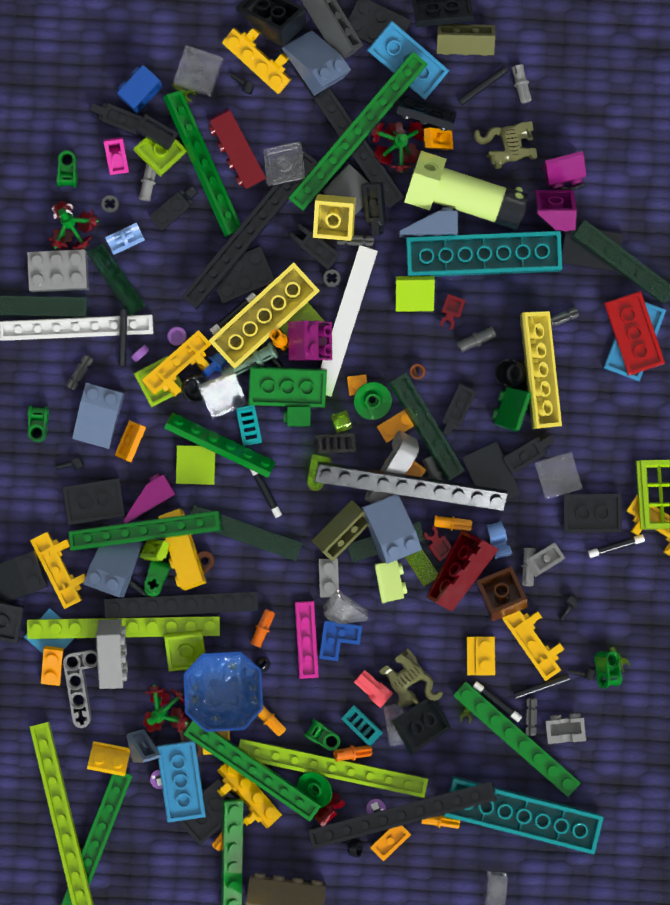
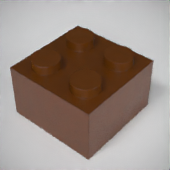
M512 566L476 581L477 590L492 622L528 607L527 598Z

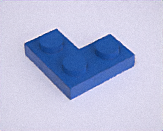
M324 620L319 659L338 661L341 642L360 645L362 625Z

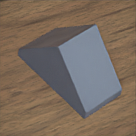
M144 729L127 734L126 737L133 763H143L160 758L159 751Z

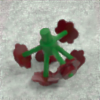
M412 121L410 123L411 127H409L410 134L408 135L405 134L401 122H395L394 124L390 122L387 125L388 128H385L383 132V122L379 123L378 126H374L371 134L374 137V143L379 141L380 136L387 138L389 142H393L390 148L386 146L381 147L380 145L376 147L374 155L380 163L390 165L393 158L390 152L395 148L399 149V164L390 165V168H396V171L402 173L407 171V168L412 167V165H408L409 162H417L420 150L417 149L415 144L407 146V143L411 137H414L415 140L424 141V127L421 123Z
M65 201L54 204L52 206L53 217L62 223L61 229L56 228L53 230L52 238L48 237V240L51 242L50 245L54 249H61L62 246L68 248L66 243H71L75 235L78 242L72 248H79L80 250L86 248L92 236H86L82 239L74 225L77 223L78 230L84 233L93 231V228L97 227L99 222L98 216L94 215L93 209L88 213L83 211L81 216L76 218L73 217L71 212L73 210L72 204L65 203Z
M153 684L149 686V690L143 691L144 694L150 693V701L155 705L153 712H146L144 714L145 720H143L142 724L146 726L148 732L152 733L155 730H161L164 720L171 721V726L173 728L178 727V732L186 728L188 717H186V713L182 708L173 707L170 716H167L166 712L177 701L185 706L183 692L180 690L176 692L171 688L170 690L175 698L170 702V693L166 692L165 688H160V685Z

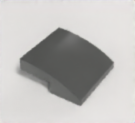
M347 164L322 192L325 195L356 197V215L364 207L363 183L367 181L350 164Z

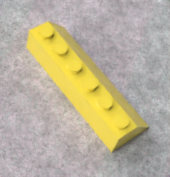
M292 263L219 330L209 342L235 369L270 337V332L273 329L277 331L320 290L295 263Z
M550 311L523 312L520 314V325L528 392L532 393L529 400L532 429L562 426Z

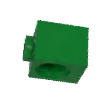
M287 407V411H284V422H287L288 427H311V407Z

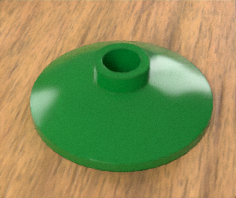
M365 383L359 387L354 395V407L357 413L365 419L376 420L382 418L391 408L392 397L390 391L381 383ZM371 396L375 397L374 402L368 401Z
M310 771L304 773L299 778L297 788L321 804L320 808L325 807L330 802L332 787L326 777L318 772Z

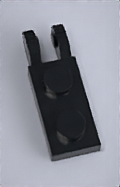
M298 223L296 225L297 229L307 235L304 240H300L292 232L288 236L299 244L301 249L329 270L340 257V254L320 238H313V232L308 231Z

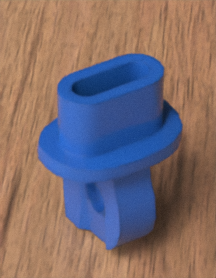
M217 352L213 357H208L210 365L202 372V375L208 378L215 370L221 372L228 362Z

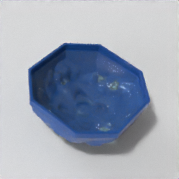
M242 652L201 654L184 673L185 713L205 732L245 730L263 710L261 670Z

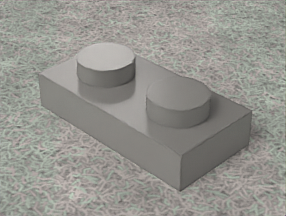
M553 543L528 558L525 562L534 576L537 577L563 561L565 557L556 543Z
M338 558L333 562L330 559H319L320 597H339Z

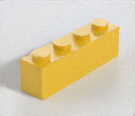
M177 509L160 515L158 518L183 516L185 513L183 510ZM192 535L165 538L164 541L170 544L168 547L171 555L169 562L172 569L176 571L175 581L177 586L186 591L207 583Z

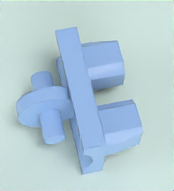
M137 223L105 237L113 255L145 241Z

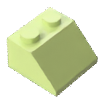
M398 560L388 564L384 562L375 563L381 602L385 603L404 598L407 589L406 583L401 582L400 575L404 574L402 563L398 564Z

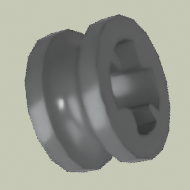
M108 195L103 198L101 205L107 213H114L119 208V201L116 197ZM107 200L115 201L113 209L105 207Z
M333 269L326 271L323 276L325 285L328 287L337 286L340 282V274ZM335 274L337 281L335 283L332 281L330 283L327 282V275Z

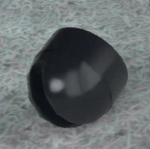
M259 657L255 662L257 667L264 660L267 662L260 669L261 672H266L270 668V661L267 657Z
M356 841L348 844V854L359 858L363 852V844Z

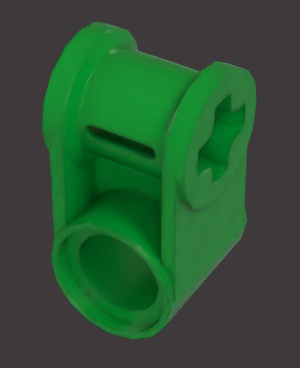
M66 150L61 152L58 157L57 187L73 186L77 188V157L71 151ZM66 155H71L73 158L72 163L69 165L63 163V158Z
M29 405L28 436L34 442H42L47 437L49 406L38 408ZM37 428L42 430L40 438L33 437V431Z
M151 561L144 584V591L148 596L155 597L160 594L171 567L170 563ZM152 583H155L156 587L153 590L150 589Z
M616 651L597 652L594 657L597 684L602 689L608 688L610 685L619 686L622 683L619 654Z
M313 718V723L303 735L328 750L337 749L341 742L340 736ZM329 736H334L337 739L335 746L327 744L326 739Z

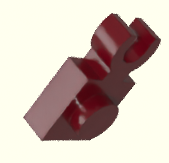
M447 294L441 311L446 314V317L440 321L441 327L445 321H449L451 323L450 330L454 328L455 322L453 319L454 317L460 318L466 300Z
M431 526L433 534L428 536L426 532H423L422 535L426 540H430L431 543L427 547L437 562H440L449 555L452 546L444 535L438 537L437 528Z
M336 792L332 794L330 802L325 807L320 808L314 816L322 827L337 815L336 809L342 808L345 805V802L339 799L340 796Z

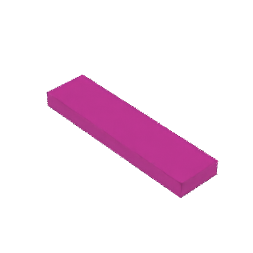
M314 601L295 602L299 678H319Z

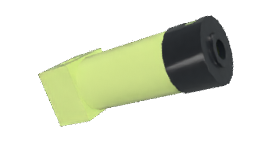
M421 151L404 201L405 203L430 211L434 202L517 231L520 222L523 220L529 194L522 192L521 187H516L515 190L508 187L505 188L444 168L447 159Z

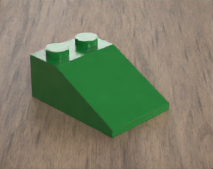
M505 388V391L501 390L498 401L501 402L498 409H494L491 418L494 420L493 425L514 432L519 431L532 393L512 388Z

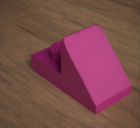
M123 137L103 140L110 175L128 173L129 167Z

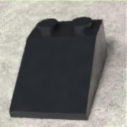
M244 0L236 7V10L265 38L281 47L306 26L305 8L290 0Z
M35 551L0 563V601L8 602L49 587L41 562Z

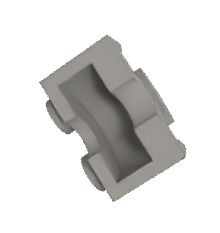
M581 713L569 714V717L562 718L561 715H551L550 720L546 721L548 744L586 741L584 718L581 717Z

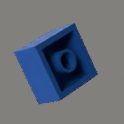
M144 65L140 68L136 67L131 73L132 77L128 82H122L117 92L120 100L136 114L163 87L161 81Z

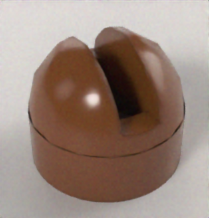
M414 364L410 368V375L414 379H421L426 374V369L422 364ZM418 366H419L420 372H421V374H422L421 376H419L418 371H417V368H416V367H418Z

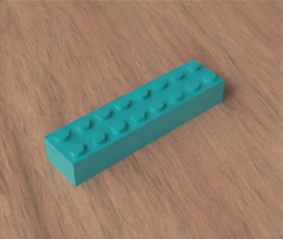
M561 231L407 237V276L441 277L560 272L562 270Z
M452 776L449 792L482 783ZM494 787L498 800L444 814L445 817L590 854H595L604 818L600 813Z

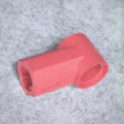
M366 670L354 681L380 708L394 694Z

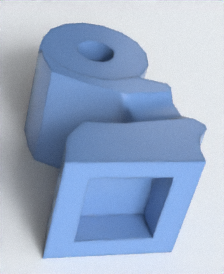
M498 521L494 524H487L486 529L490 545L499 549L493 556L494 560L510 556L512 551L510 545L508 546L506 543L507 535L502 522Z

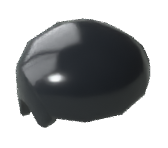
M516 359L499 361L495 368L497 382L508 388L519 387L525 380L526 370L523 364Z
M191 374L183 381L181 393L187 401L192 403L204 401L205 397L212 392V383L201 374Z

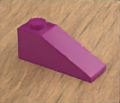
M158 473L149 478L150 483L145 486L123 520L124 523H129L176 495L164 474L160 476Z

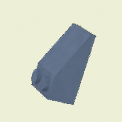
M312 30L282 47V50L314 96L342 80L351 71L341 54Z
M451 207L442 208L441 211H437L400 230L399 238L458 235V211H453Z
M86 383L72 439L109 449L125 394Z
M393 494L362 507L380 561L388 564L422 550L416 531L399 495Z
M134 542L99 547L89 566L83 585L117 597H125L143 543Z

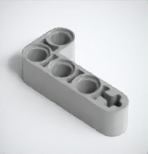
M398 431L392 442L393 450L380 471L405 475L418 454L419 445L417 438ZM368 490L365 500L373 503L393 494Z
M95 649L72 652L63 660L72 720L78 728L86 727L92 720L84 669L93 668L98 665V652ZM90 653L95 654L97 657V661L94 664L87 661V655ZM71 656L75 657L78 661L75 667L70 666L68 663V659ZM72 676H79L81 679L80 685L75 686L72 684ZM75 695H82L84 703L81 705L76 704L74 701ZM86 707V709L82 710L83 717H87L84 723H82L81 720H78V717H80L81 713L80 710L76 711V709Z

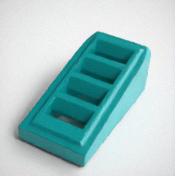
M255 405L236 408L243 446L262 443ZM252 412L253 415L242 417L241 413ZM254 419V423L243 425V421ZM255 427L256 429L249 432L244 431L245 428ZM257 434V438L246 440L245 436Z
M355 705L341 718L369 746L383 734V731ZM357 713L358 716L350 722L349 719ZM362 718L364 721L356 728L355 725ZM368 723L370 726L362 733L361 730ZM374 729L375 732L368 739L366 736Z

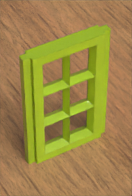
M670 460L636 461L640 529H670V522H665L664 506H670V502H663L662 487H670V482L662 483L661 467H670ZM657 467L658 483H648L647 468ZM648 487H659L660 502L649 503ZM650 507H660L661 522H651Z

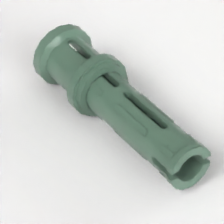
M269 342L268 346L260 350L256 349L237 368L234 369L232 366L221 370L224 379L228 381L249 370L250 366H262L264 362L271 358H278L277 350L272 342Z

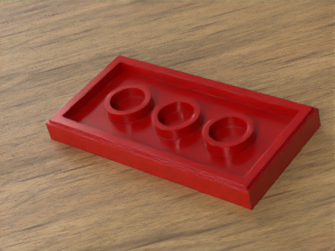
M641 291L604 303L628 376L665 364Z

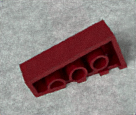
M226 108L207 118L210 123L208 125L210 132L219 139V142H217L219 149L222 153L226 152L228 159H226L227 164L231 170L235 169L237 173L235 179L239 186H244L245 189H248L266 179L230 109Z
M461 530L426 598L453 611L499 549Z

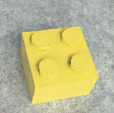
M318 194L315 199L313 238L351 241L354 235L356 197Z

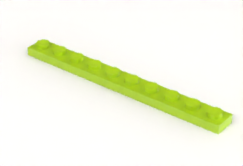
M220 616L27 620V639L97 638L98 620L122 619V626H126V637H164V634L203 630V636H220Z
M50 722L30 726L72 905H94Z
M240 738L239 748L263 764L305 773L314 771L328 778L425 798L428 778L345 760L336 762L335 758Z

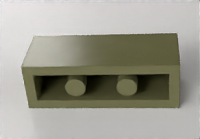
M437 25V54L494 55L495 25Z
M351 500L312 540L332 562L368 527L363 510Z

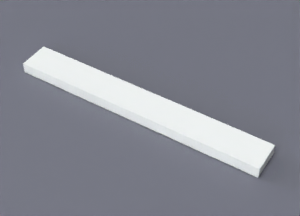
M359 245L332 330V360L322 361L321 368L327 369L326 395L330 397L337 381L378 252Z
M153 315L127 316V335L153 334ZM120 316L0 321V341L119 336Z

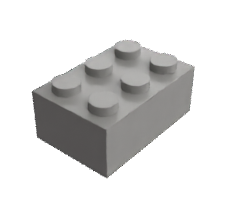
M85 249L27 252L29 291L89 290L88 255Z
M122 619L98 620L97 652L100 689L123 688V682L127 681L126 626H122Z

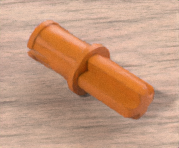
M265 609L259 624L255 626L257 629L250 641L251 644L261 648L267 632H270L268 629L275 616L273 611Z
M351 745L349 748L335 749L333 755L336 762L350 759L354 761L356 758L371 756L372 747L369 745L359 747Z

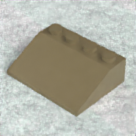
M258 872L250 875L246 905H325L326 884H323V881L312 880L311 882H304L303 878L297 877L288 880L285 879V876L273 875L272 878L265 877L266 874Z

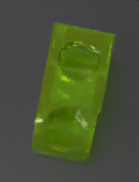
M347 410L331 415L337 434L353 428Z
M312 454L307 480L308 487L311 490L318 491L324 485V483L315 482L318 461L330 463L331 457Z

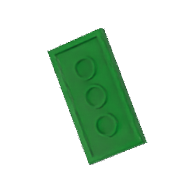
M250 366L248 405L325 408L327 369Z

